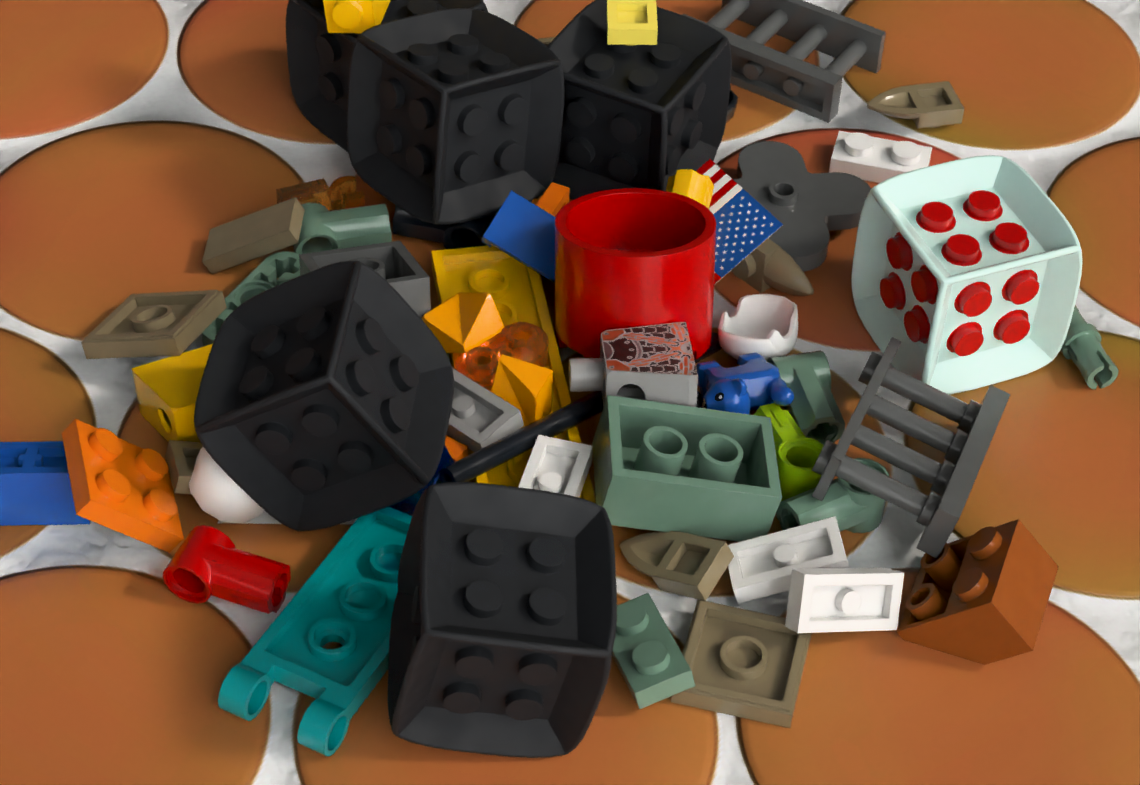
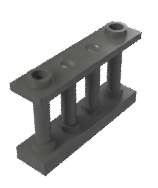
M722 0L721 10L707 23L682 14L718 30L728 38L732 59L731 84L828 123L838 114L843 76L854 65L873 73H877L881 69L886 36L885 31L803 0ZM736 19L756 27L746 38L725 30ZM775 34L796 42L786 53L764 46ZM813 50L835 57L825 69L803 61Z
M892 337L883 356L872 351L858 380L866 384L867 387L838 444L826 440L812 471L822 475L812 497L823 501L834 477L837 476L918 516L916 522L925 526V529L916 548L938 558L961 516L1010 394L990 385L981 404L970 400L969 404L942 392L890 366L901 344V341ZM882 386L958 423L956 434L876 395L879 387ZM865 415L946 453L944 462L941 464L861 425ZM850 445H853L932 484L930 488L932 491L929 495L923 494L846 456Z

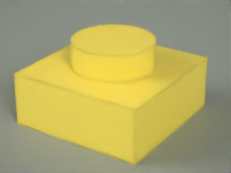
M607 0V45H657L656 0Z

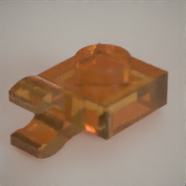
M354 176L339 177L332 182L330 187H328L323 178L276 189L277 204L296 197L300 204L318 203L324 205L329 211L365 206L363 191H356V178Z

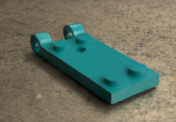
M386 507L357 518L243 660L229 671L219 691V708L242 719L251 721L263 709L273 682H279L315 698L300 722L297 734L298 743L325 756L333 755L345 738L351 718L388 670L391 618L398 592V569L412 516L391 507ZM329 642H338L343 645L337 649L322 648Z

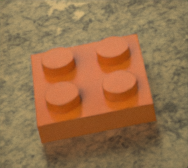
M75 418L62 432L76 515L170 553L184 539L169 476V467L165 458L152 449H143L118 438L113 432L105 428H96Z

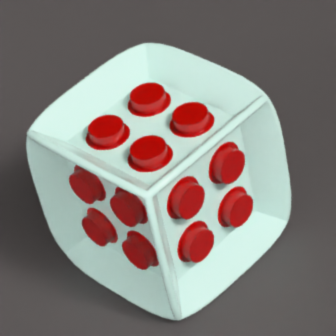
M996 155L963 158L898 174L872 187L864 201L857 229L851 273L852 295L857 313L864 327L883 354L892 337L901 341L891 366L951 395L1029 374L1055 359L1066 339L1079 291L1083 264L1082 250L1078 237L1069 221L1036 181L1017 163L1004 156Z

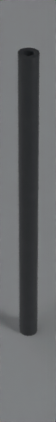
M712 332L710 347L697 360L694 359L695 363L722 349L717 333ZM594 391L448 465L440 471L442 483L468 482L533 448L538 435L555 437L601 413L604 407L602 392Z

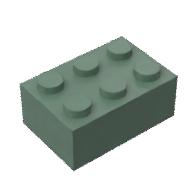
M607 395L592 446L596 504L605 508L612 526L660 532L678 531L707 538L738 542L768 534L782 499L771 417Z

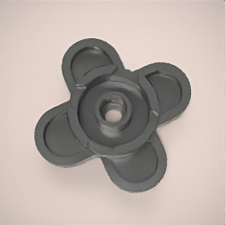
M776 141L755 142L743 148L738 157L737 179H733L783 224L769 239L786 251L803 272L819 267L826 260L830 239L829 231L858 227L864 201L871 190L864 180L851 174L841 172L809 173L801 154L796 149Z

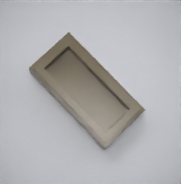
M295 197L211 228L202 262L213 274L297 244L305 209Z

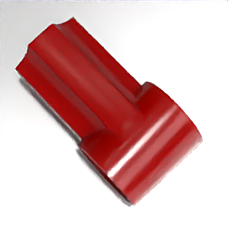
M200 525L195 526L189 532L163 571V580L173 594L187 602L205 603L210 596H214L270 614L271 612L277 613L283 604L291 580L290 565L236 549L232 540L222 531L212 526Z

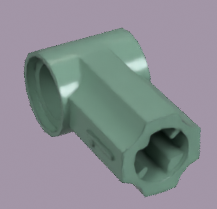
M318 203L301 204L305 212L299 241L293 245L295 253L306 254L392 242V232L386 204L329 211L324 205Z
M813 351L768 358L767 362L779 368L781 379L785 381L787 387L794 393L793 402L788 406H784V408L789 411L804 435L821 442L823 445L826 440L834 443L840 439L845 430V422L831 392V372L824 352Z
M866 458L854 459L889 476L885 467L876 461ZM838 477L832 481L823 501L812 497L816 489L815 487L781 501L776 512V517L780 522L782 530L836 516L840 532L847 530L853 533H867L879 527L883 518L886 501Z

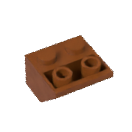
M1019 519L997 527H985L974 535L946 543L938 558L927 553L923 555L919 572L911 594L906 600V607L897 629L898 635L903 640L983 665L1033 651L1059 566Z

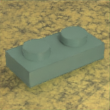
M649 593L617 605L616 634L611 655L639 709L696 686L691 668Z

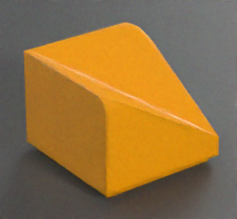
M459 292L422 316L423 322L439 340L446 353L467 354L505 328L495 302L487 292Z
M502 354L498 361L491 392L521 411L524 422L523 427L549 415L552 410L553 370Z

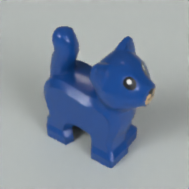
M758 353L740 355L737 360V364L740 366L724 368L715 360L698 363L696 366L703 408L749 414L750 410H757L762 405L776 403L777 405L788 406L794 400V393L787 387L785 381L781 379L779 368L766 362L763 356Z

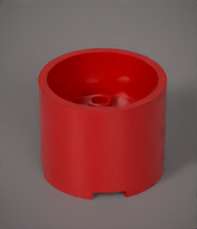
M622 188L594 192L576 198L563 206L555 218V338L559 348L569 347L584 355V358H600V334L605 330L686 322L694 359L697 360L708 350L712 341L716 219L713 213L706 206L689 197L668 191L644 188Z

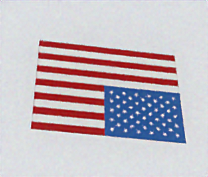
M709 159L696 172L709 176L714 185L709 210L716 219L715 285L783 224Z

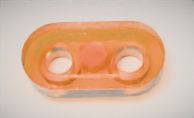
M527 322L507 325L500 333L480 346L469 350L467 354L461 353L455 361V370L491 392L498 361L502 354L544 367L548 361V336L540 327Z

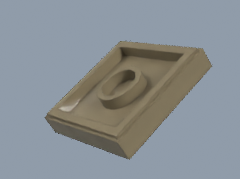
M204 290L131 294L81 342L86 359L180 356L227 308L223 292Z
M698 599L682 653L691 668L696 686L673 695L671 702L790 728L812 633H796L785 627L786 618Z

